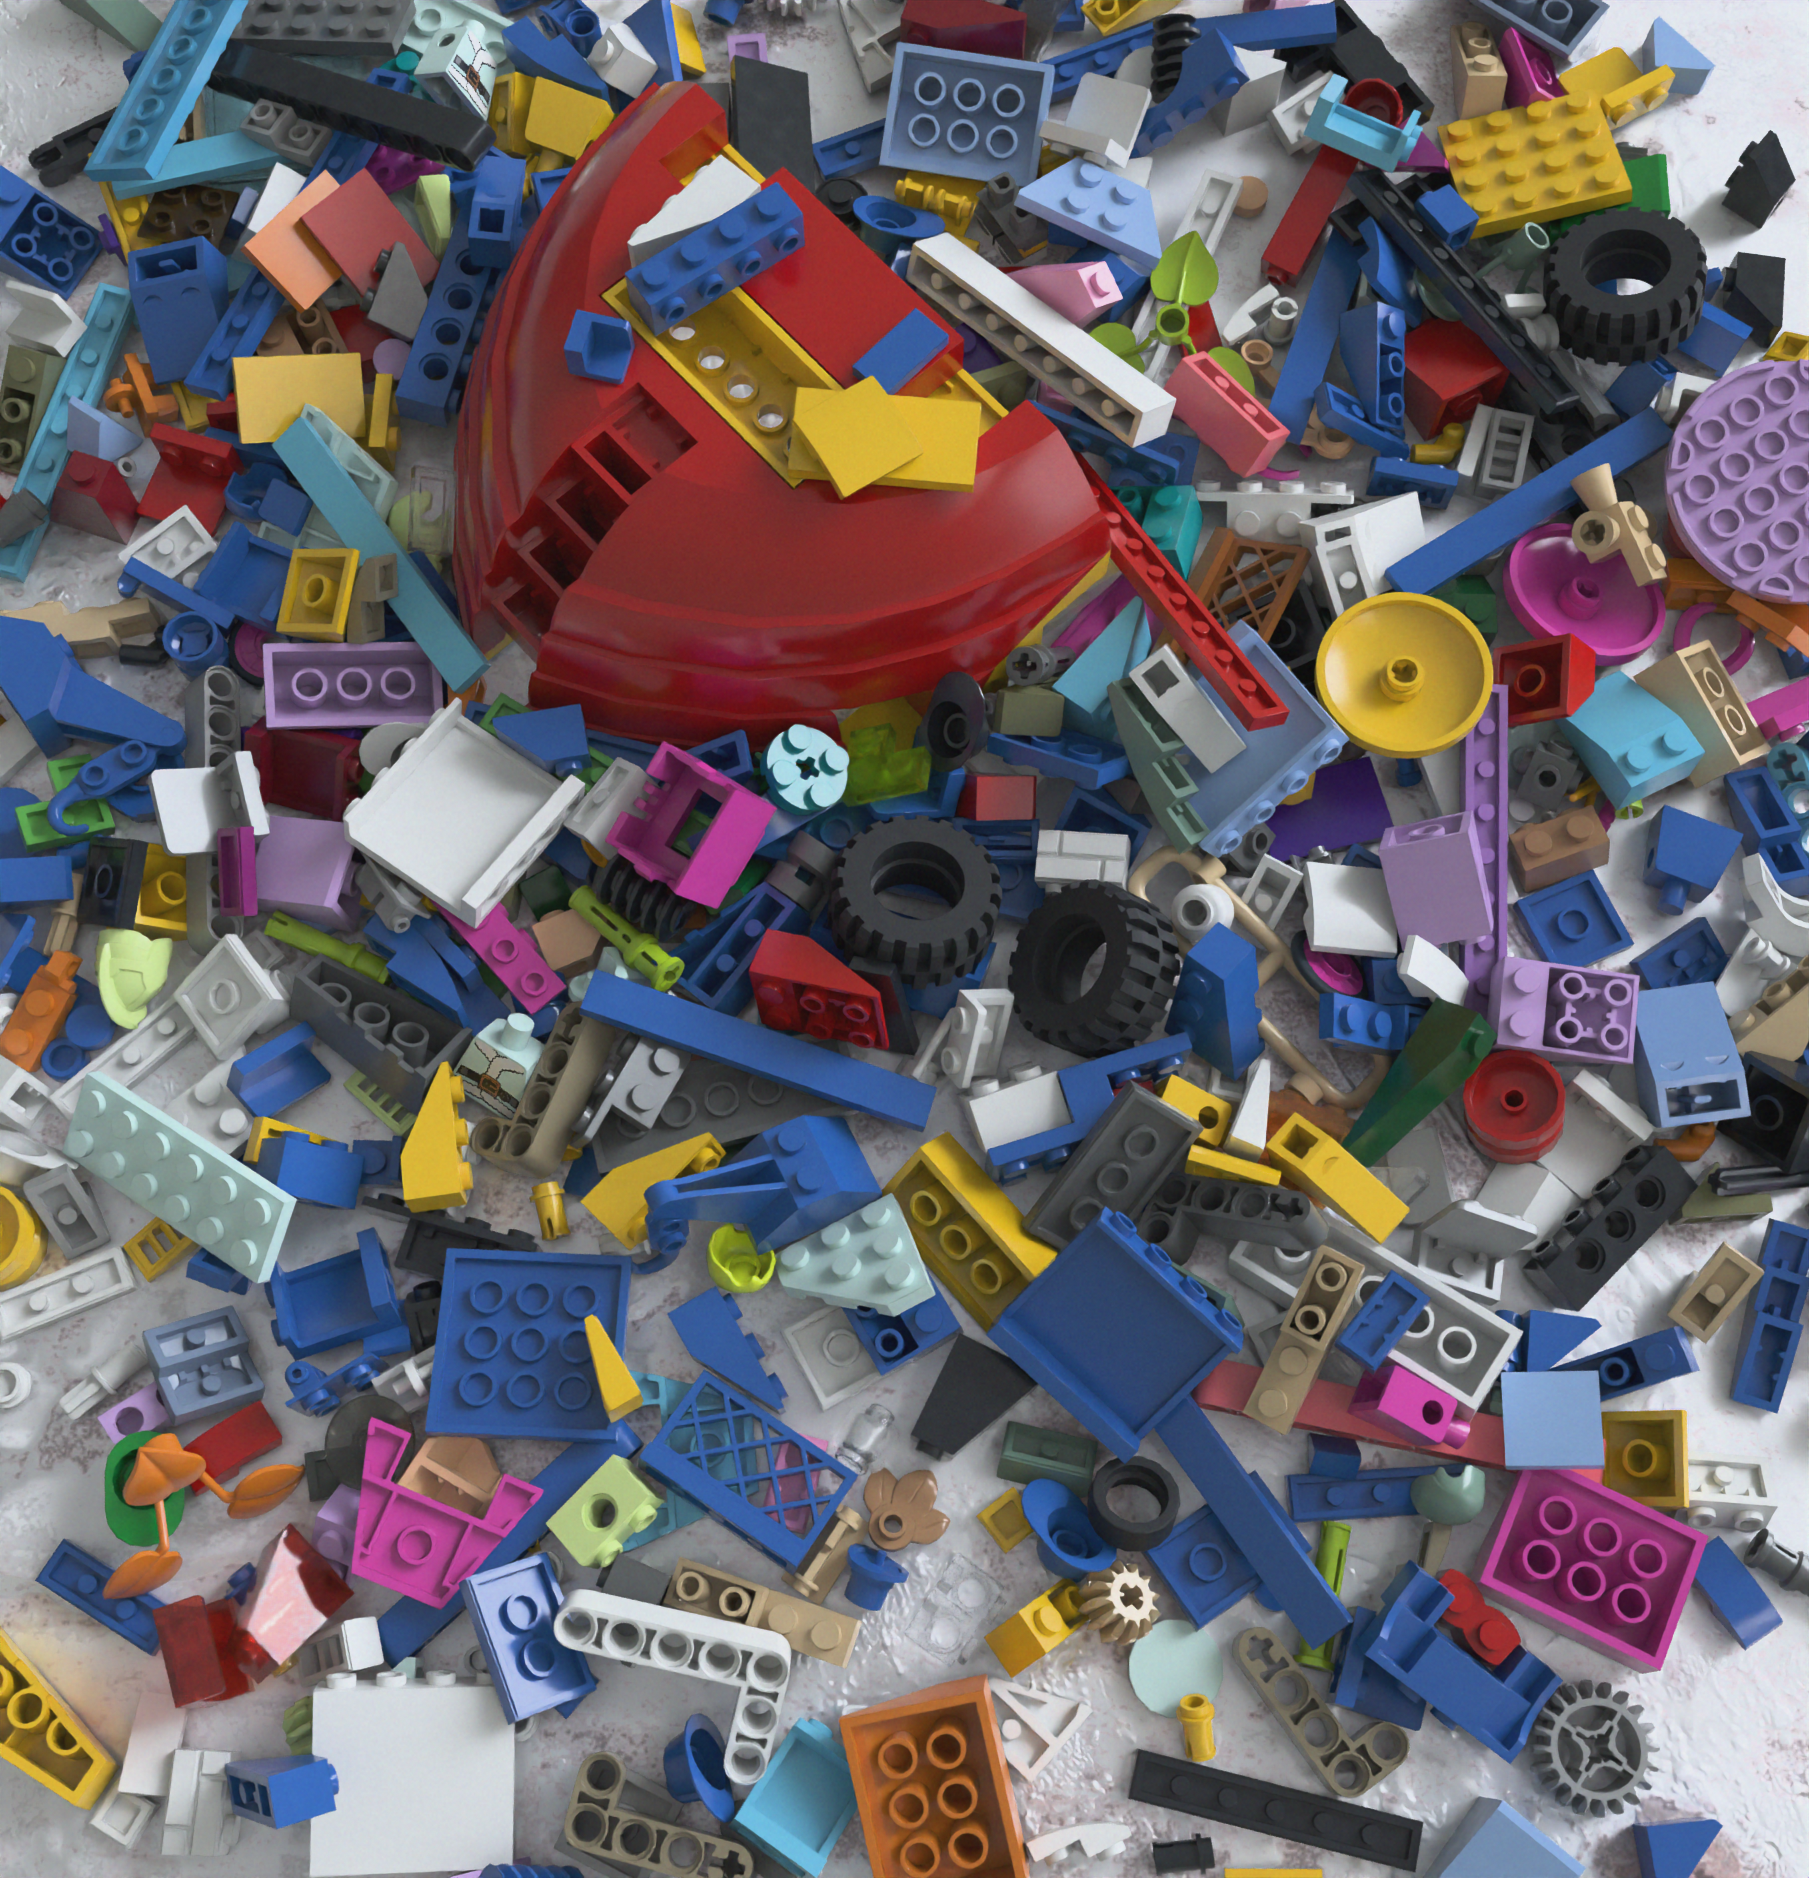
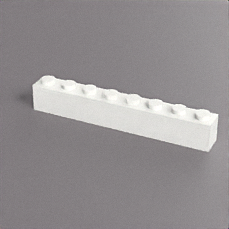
M948 232L913 243L905 279L1131 448L1166 434L1176 398Z

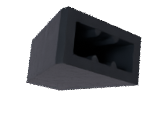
M959 1333L911 1432L910 1439L918 1443L915 1450L937 1462L941 1461L942 1456L952 1460L1031 1394L1039 1384L1010 1357Z

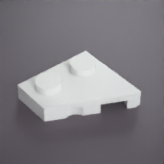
M991 1676L988 1682L1005 1758L1031 1783L1093 1710L1087 1705Z

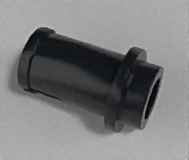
M1195 1833L1196 1839L1163 1843L1152 1842L1157 1876L1200 1870L1201 1875L1206 1874V1869L1215 1868L1211 1837L1201 1838L1200 1833Z

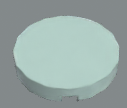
M1163 1620L1152 1625L1153 1630L1147 1636L1139 1640L1135 1639L1127 1658L1128 1678L1135 1696L1148 1710L1166 1718H1177L1176 1710L1184 1696L1202 1694L1208 1698L1210 1703L1217 1697L1223 1681V1659L1216 1642L1203 1628L1196 1632L1192 1624L1186 1620Z

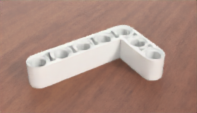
M576 1589L569 1592L563 1598L554 1621V1634L563 1646L573 1650L738 1686L739 1690L726 1740L724 1770L733 1782L740 1785H751L758 1782L764 1776L768 1767L790 1675L791 1647L783 1635L769 1630L587 1589ZM572 1612H581L589 1618L590 1623L584 1626L573 1624L567 1615ZM620 1623H629L637 1629L638 1633L633 1636H624L616 1631L615 1626ZM667 1634H677L686 1643L679 1647H672L667 1645L662 1637ZM717 1644L728 1646L733 1653L725 1658L713 1655L710 1648ZM772 1655L781 1663L774 1668H765L757 1660L762 1656ZM752 1702H762L770 1709L762 1714H755L750 1712L746 1706ZM742 1748H750L758 1755L752 1759H743L735 1752Z

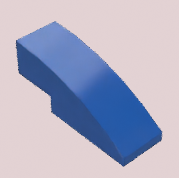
M527 16L501 31L507 58L524 75L535 79L537 76L605 100L611 108L607 85L563 34L548 41Z
M1766 766L1725 774L1723 782L1736 831L1744 834L1741 845L1745 856L1748 857L1759 853L1774 880L1785 893L1793 897L1808 895L1809 859L1798 841L1802 829Z
M376 913L363 928L362 932L371 949L389 960L386 968L394 984L465 1029L470 1021L452 978L435 950L411 924L406 931L396 933L395 931L388 930Z

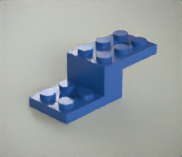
M1187 1031L1057 1071L1056 1077L1072 1123L988 1149L984 1167L986 1174L994 1183L1001 1182L1002 1187H1010L1027 1180V1173L1043 1169L1045 1174L1060 1171L1115 1099L1112 1090L1123 1088L1129 1079L1137 1084L1153 1080L1154 1085H1156L1171 1074L1179 1077L1178 1072L1182 1071L1193 1048Z

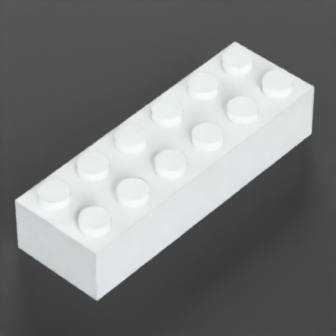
M1278 1184V1188L1288 1190L1287 1188ZM1316 1207L1327 1221L1329 1227L1328 1236L1323 1245L1365 1266L1336 1340L1392 1269L1431 1299L1380 1367L1397 1365L1454 1397L1457 1400L1454 1414L1470 1423L1516 1348L1523 1331ZM1240 1240L1229 1256L1228 1273L1284 1308L1290 1309L1319 1247L1312 1251H1296Z

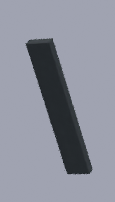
M1136 1749L1127 1794L1128 1799L1411 1872L1416 1871L1424 1823L1422 1821Z

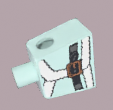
M467 19L463 21L461 27L439 29L435 32L415 69L414 76L437 104L475 115L486 122L495 83L497 63L482 43L486 32L484 26L478 21Z
M521 1013L509 1015L507 1021L497 1018L479 1032L453 1071L455 1076H462L464 1092L467 1096L503 1119L512 1120L545 1047L543 1043L531 1036L534 1028L533 1020Z

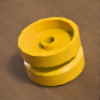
M0 1186V1292H4L22 1285L37 1272L47 1254L49 1232L30 1201Z

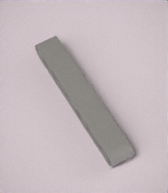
M217 665L210 667L186 687L185 733L188 738V744L185 749V768L216 767L233 752L241 751L240 685L236 675L229 668ZM216 853L186 856L187 939L192 950L204 957L226 933L236 934L240 939L244 930V916L222 917L218 855ZM211 886H213L216 889L218 895L214 893ZM212 927L216 929L219 937L214 934Z

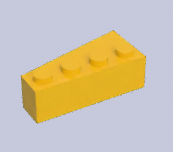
M0 1626V1756L74 1806L91 1810L120 1768V1765Z

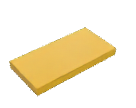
M797 387L794 418L842 391ZM888 395L912 430L924 453L871 484L973 493L982 402ZM793 425L787 469L788 477L830 481L819 460L814 462Z

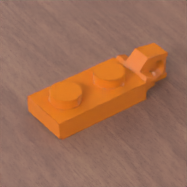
M56 950L47 965H40L36 973L33 974L0 1036V1055L28 1072H37L40 1069L42 1053L50 1042L56 1039L78 997V994L75 993L77 984L72 980L83 961L82 958L70 951Z

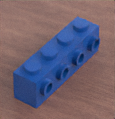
M775 182L627 271L625 278L631 306L655 336L659 335L805 246L803 213L780 184Z

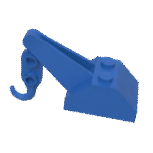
M0 616V690L46 758L50 759L71 747L73 738L116 746L83 765L69 785L59 791L51 799L47 807V819L50 826L56 832L65 836H78L87 832L89 826L87 824L78 826L66 824L62 819V814L67 807L80 801L108 797L149 773L156 765L157 757L160 754L175 756L182 753L187 747L188 738L179 722L158 713L84 673L74 657V652L61 633L53 637L42 622Z
M802 1115L761 1132L723 1167L687 1177L660 1181L650 1186L643 1194L649 1212L644 1221L648 1242L653 1250H658L660 1253L644 1263L636 1264L633 1262L632 1273L647 1275L671 1265L677 1259L680 1249L687 1243L685 1238L689 1235L688 1220L743 1224L757 1256L821 1230L882 1198V1191L845 1118Z

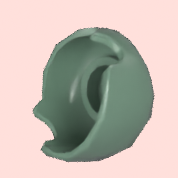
M1466 1465L1463 1468L1462 1474L1457 1478L1450 1477L1444 1468L1439 1467L1434 1474L1422 1475L1412 1481L1410 1490L1412 1504L1418 1513L1433 1522L1447 1526L1469 1523L1483 1509L1486 1495V1478L1483 1471L1471 1465Z

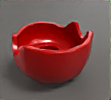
M1363 79L1350 87L1342 101V104L1397 128L1403 120V105L1398 92L1393 86L1381 79Z

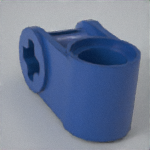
M554 0L546 7L540 5L535 9L537 20L548 36L554 39L558 35L563 34L585 59L591 54L595 43L603 36L599 17L581 0Z

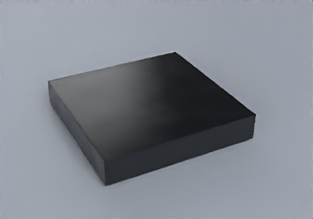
M94 836L90 838L76 917L77 922L134 929L149 842Z

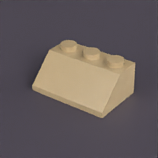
M1709 639L1676 651L1633 676L1638 685L1682 718L1704 749L1705 754L1692 773L1686 777L1687 780L1693 782L1696 789L1772 750Z

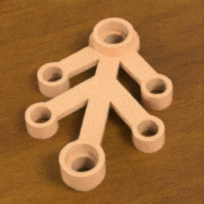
M1258 339L1245 342L1241 348L1240 356L1247 363L1252 377H1259L1274 392L1280 374L1270 365L1273 357L1271 346L1265 341ZM1333 385L1349 394L1348 390L1341 385ZM1255 395V399L1268 410L1271 400ZM1315 402L1307 424L1309 429H1305L1301 445L1313 446L1321 456L1328 459H1342L1346 457L1353 448L1354 440L1351 436L1336 428L1330 429L1326 427L1317 416Z

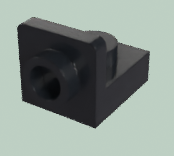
M437 1280L427 1281L414 1286L413 1292H409L406 1296L404 1310L415 1355L436 1344L442 1285Z

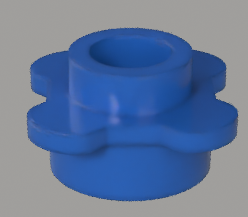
M262 1561L254 1567L251 1562H248L227 1579L231 1587L224 1596L226 1601L233 1597L241 1607L262 1592L272 1581L264 1572L267 1563Z

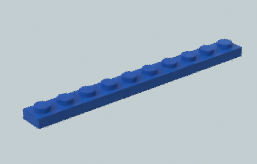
M1153 22L1039 62L1054 65L1055 76L1050 104L1076 95L1081 78L1086 73L1090 72L1114 79L1122 61L1136 49L1152 46V37L1156 34L1153 31ZM886 118L812 144L813 162L822 181L825 182L828 179L838 177L847 178L880 166L879 161Z
M375 67L366 82L407 95L413 87L407 74ZM336 130L298 194L325 169L341 186L366 166L378 144ZM255 265L183 382L193 394L225 402L234 387L231 357H251L286 300Z

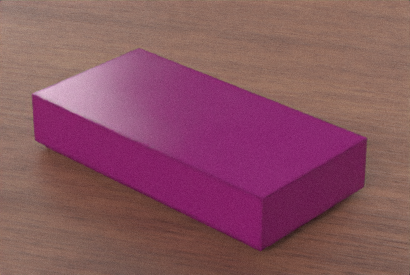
M254 826L218 828L217 846L222 917L258 915Z

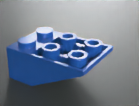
M0 165V272L36 288L56 293L63 300L67 301L103 249L98 236L100 231Z
M204 236L127 252L129 290L154 380L158 386L186 379L229 308L227 259Z

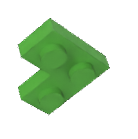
M91 753L47 762L46 770L55 795L69 785L83 765L93 760ZM106 798L76 802L63 811L62 819L66 824L70 826L87 824L89 826L87 832L78 836L59 834L50 826L47 819V807L50 801L15 807L14 816L26 853L87 841L96 834H102L104 837L115 835V824Z

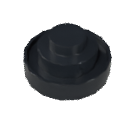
M844 177L831 178L821 183L815 190V197L852 232L860 228V220L854 214L852 206L859 197L868 196L864 187L855 180Z

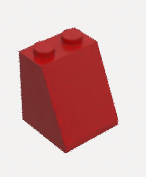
M1429 318L1419 324L1414 331L1405 334L1404 412L1424 442H1427L1443 434L1444 427L1449 423L1461 425L1470 421L1478 404L1494 408L1510 371L1485 342L1460 320L1447 321L1441 318Z

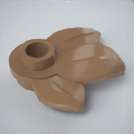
M882 1465L872 1471L864 1488L863 1500L871 1513L868 1523V1534L873 1544L879 1549L887 1552H897L906 1548L910 1543L928 1545L940 1539L945 1533L951 1520L941 1511L932 1508L938 1491L937 1481L932 1471L916 1470L904 1475L899 1481ZM887 1520L896 1521L900 1525V1531L897 1533L888 1532L884 1527V1522Z

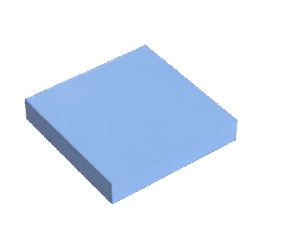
M1598 1371L1501 1372L1506 1470L1605 1469Z

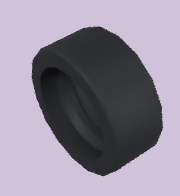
M1133 1456L1126 1464L1119 1458L1108 1461L1097 1471L1087 1501L1088 1519L1095 1533L1109 1545L1129 1552H1144L1158 1547L1171 1534L1180 1507L1179 1487L1171 1473L1158 1462L1142 1456ZM1119 1485H1136L1147 1489L1157 1498L1161 1505L1159 1517L1146 1523H1132L1120 1518L1110 1510L1106 1503L1108 1490Z

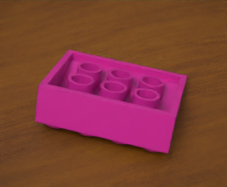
M1570 1469L1519 1470L1481 1545L1469 1579L1478 1587L1482 1596L1641 1674L1657 1672L1662 1669L1709 1536Z

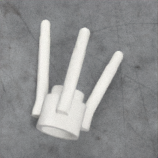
M950 1008L923 1054H917L915 1058L913 1055L904 1054L902 1061L895 1070L899 1075L937 1087L935 1097L950 1078L945 1072H942L937 1077L935 1074L939 1068L930 1060L950 1028V1016L953 1008ZM925 1013L919 1016L915 1027L919 1041L928 1020V1016Z

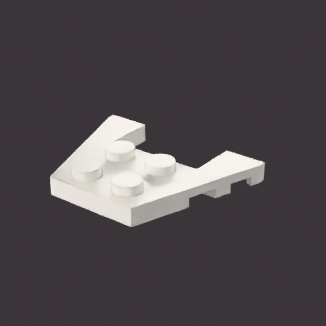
M837 0L866 88L870 94L889 84L892 80L894 61L882 46L900 36V17L908 0H905L903 4H897L888 0Z
M195 1031L194 1034L217 1060L218 1065L161 1111L237 1160L246 1150L254 1117L229 1090L226 1084L232 1063L247 1055L244 1044H242L229 1060H218L200 1033Z

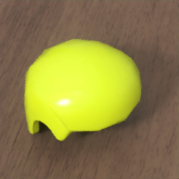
M727 1223L712 1232L706 1250V1262L709 1276L718 1287L733 1293H754L764 1288L771 1281L777 1261L774 1250L757 1256L746 1231L737 1230L733 1223Z

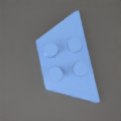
M1076 157L1020 189L1014 203L1015 206L1153 270L1156 269L1161 259L1162 253L1150 190L1095 164Z

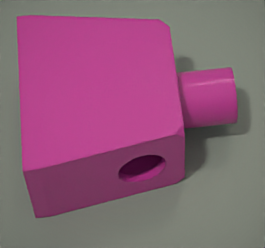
M1397 1365L1379 1367L1374 1375L1364 1370L1347 1410V1413L1417 1446L1439 1445L1443 1442L1455 1449H1459L1465 1443L1470 1431L1469 1423L1453 1416L1457 1407V1400L1454 1397Z

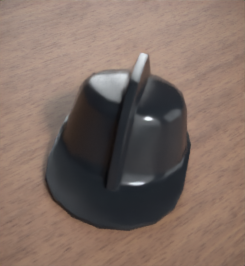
M962 671L949 672L940 679L918 731V746L921 756L930 768L938 772H952L962 767L968 759L981 752L989 736V725L985 716V698L981 688L972 676Z

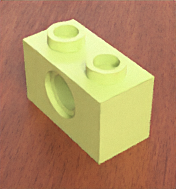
M613 1454L545 1524L581 1566L599 1569L615 1561L618 1553H622L624 1549L622 1544L634 1532L643 1531L657 1517L655 1510L665 1500L630 1460ZM613 1504L615 1508L614 1520L609 1526L604 1527L602 1523L603 1511L608 1505Z

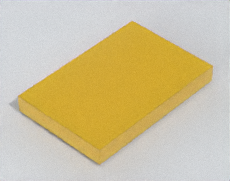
M360 353L231 357L239 443L275 442L301 416L305 403L321 409L351 438L367 437Z

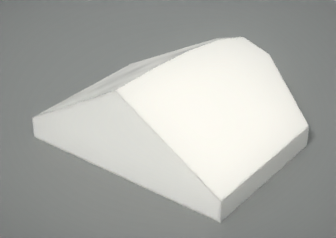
M1497 1162L1474 1201L1482 1204L1483 1208L1501 1214H1515L1522 1217L1524 1222L1536 1225L1538 1227L1537 1239L1519 1249L1530 1251L1543 1240L1552 1238L1563 1226L1561 1224L1563 1218L1570 1211L1579 1207L1582 1202L1554 1174L1529 1162L1519 1165Z

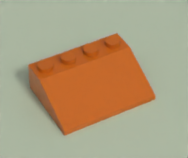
M987 1674L939 1683L839 1718L874 1878H1029V1859Z

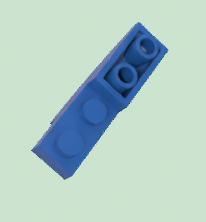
M1334 992L1319 994V1039L1333 1042V1047L1398 1057L1428 1010L1405 1004L1387 1006Z

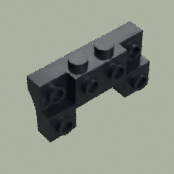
M1345 0L1330 2H1335L1337 42L1281 48L1274 51V59L1287 62L1285 72L1295 84L1320 70L1323 74L1331 70L1333 74L1348 79L1344 89L1346 96L1350 87L1363 79H1381L1393 86L1400 96L1403 105V120L1401 124L1411 116L1413 110L1421 112L1417 122L1418 126L1427 123L1431 119L1435 105L1412 80L1405 66L1395 60L1385 48L1381 38L1371 32Z

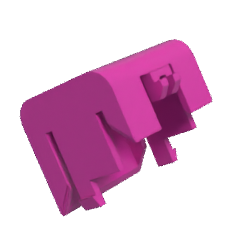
M664 741L661 743L645 772L666 782L661 789L646 781L642 789L650 794L649 798L646 801L637 796L633 803L636 807L648 813L645 819L621 811L605 842L617 848V853L634 863L636 873L651 883L654 879L667 883L676 895L718 909L730 887L736 883L763 838L765 828L777 808L700 759ZM704 791L723 804L689 860L670 847Z

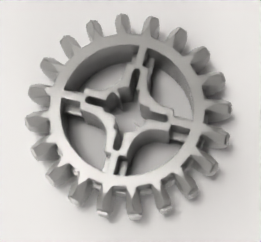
M1581 1680L1578 1690L1572 1683H1564L1561 1685L1563 1699L1554 1692L1547 1701L1552 1710L1550 1711L1543 1707L1537 1715V1718L1543 1721L1542 1725H1532L1529 1734L1538 1736V1744L1526 1745V1753L1539 1754L1541 1760L1533 1763L1530 1766V1770L1533 1774L1547 1773L1548 1776L1540 1785L1542 1791L1551 1792L1558 1788L1555 1803L1565 1807L1572 1801V1808L1575 1814L1585 1815L1590 1807L1594 1817L1604 1818L1607 1806L1613 1814H1623V1799L1630 1805L1635 1806L1641 1802L1635 1787L1650 1791L1653 1788L1650 1780L1643 1776L1644 1772H1658L1660 1769L1656 1762L1648 1761V1752H1658L1661 1747L1658 1743L1647 1742L1645 1735L1655 1730V1726L1649 1722L1639 1724L1638 1720L1643 1715L1645 1708L1642 1705H1633L1627 1708L1630 1694L1626 1691H1618L1613 1696L1610 1683L1600 1682L1596 1691L1591 1680ZM1586 1706H1593L1604 1711L1600 1719H1593L1586 1729L1566 1721L1573 1712ZM1619 1729H1621L1626 1743V1758L1616 1748L1615 1738ZM1558 1737L1567 1744L1570 1750V1758L1566 1765V1768L1569 1770L1568 1774L1559 1758ZM1579 1737L1596 1740L1594 1747L1600 1751L1599 1754L1605 1759L1590 1757V1748ZM1599 1768L1613 1771L1618 1775L1614 1782L1599 1790L1590 1791L1581 1787L1586 1777L1592 1778Z

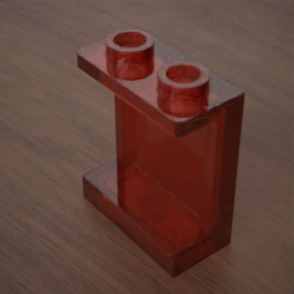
M194 1595L152 1610L175 1708H209L255 1691L232 1598L228 1601L223 1598L205 1604L203 1596Z

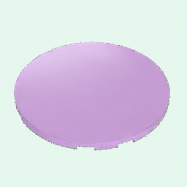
M1805 359L1779 362L1767 360L1750 364L1725 375L1709 386L1697 397L1677 425L1668 446L1664 466V492L1671 521L1678 536L1696 561L1710 574L1731 588L1754 598L1782 604H1809V360Z

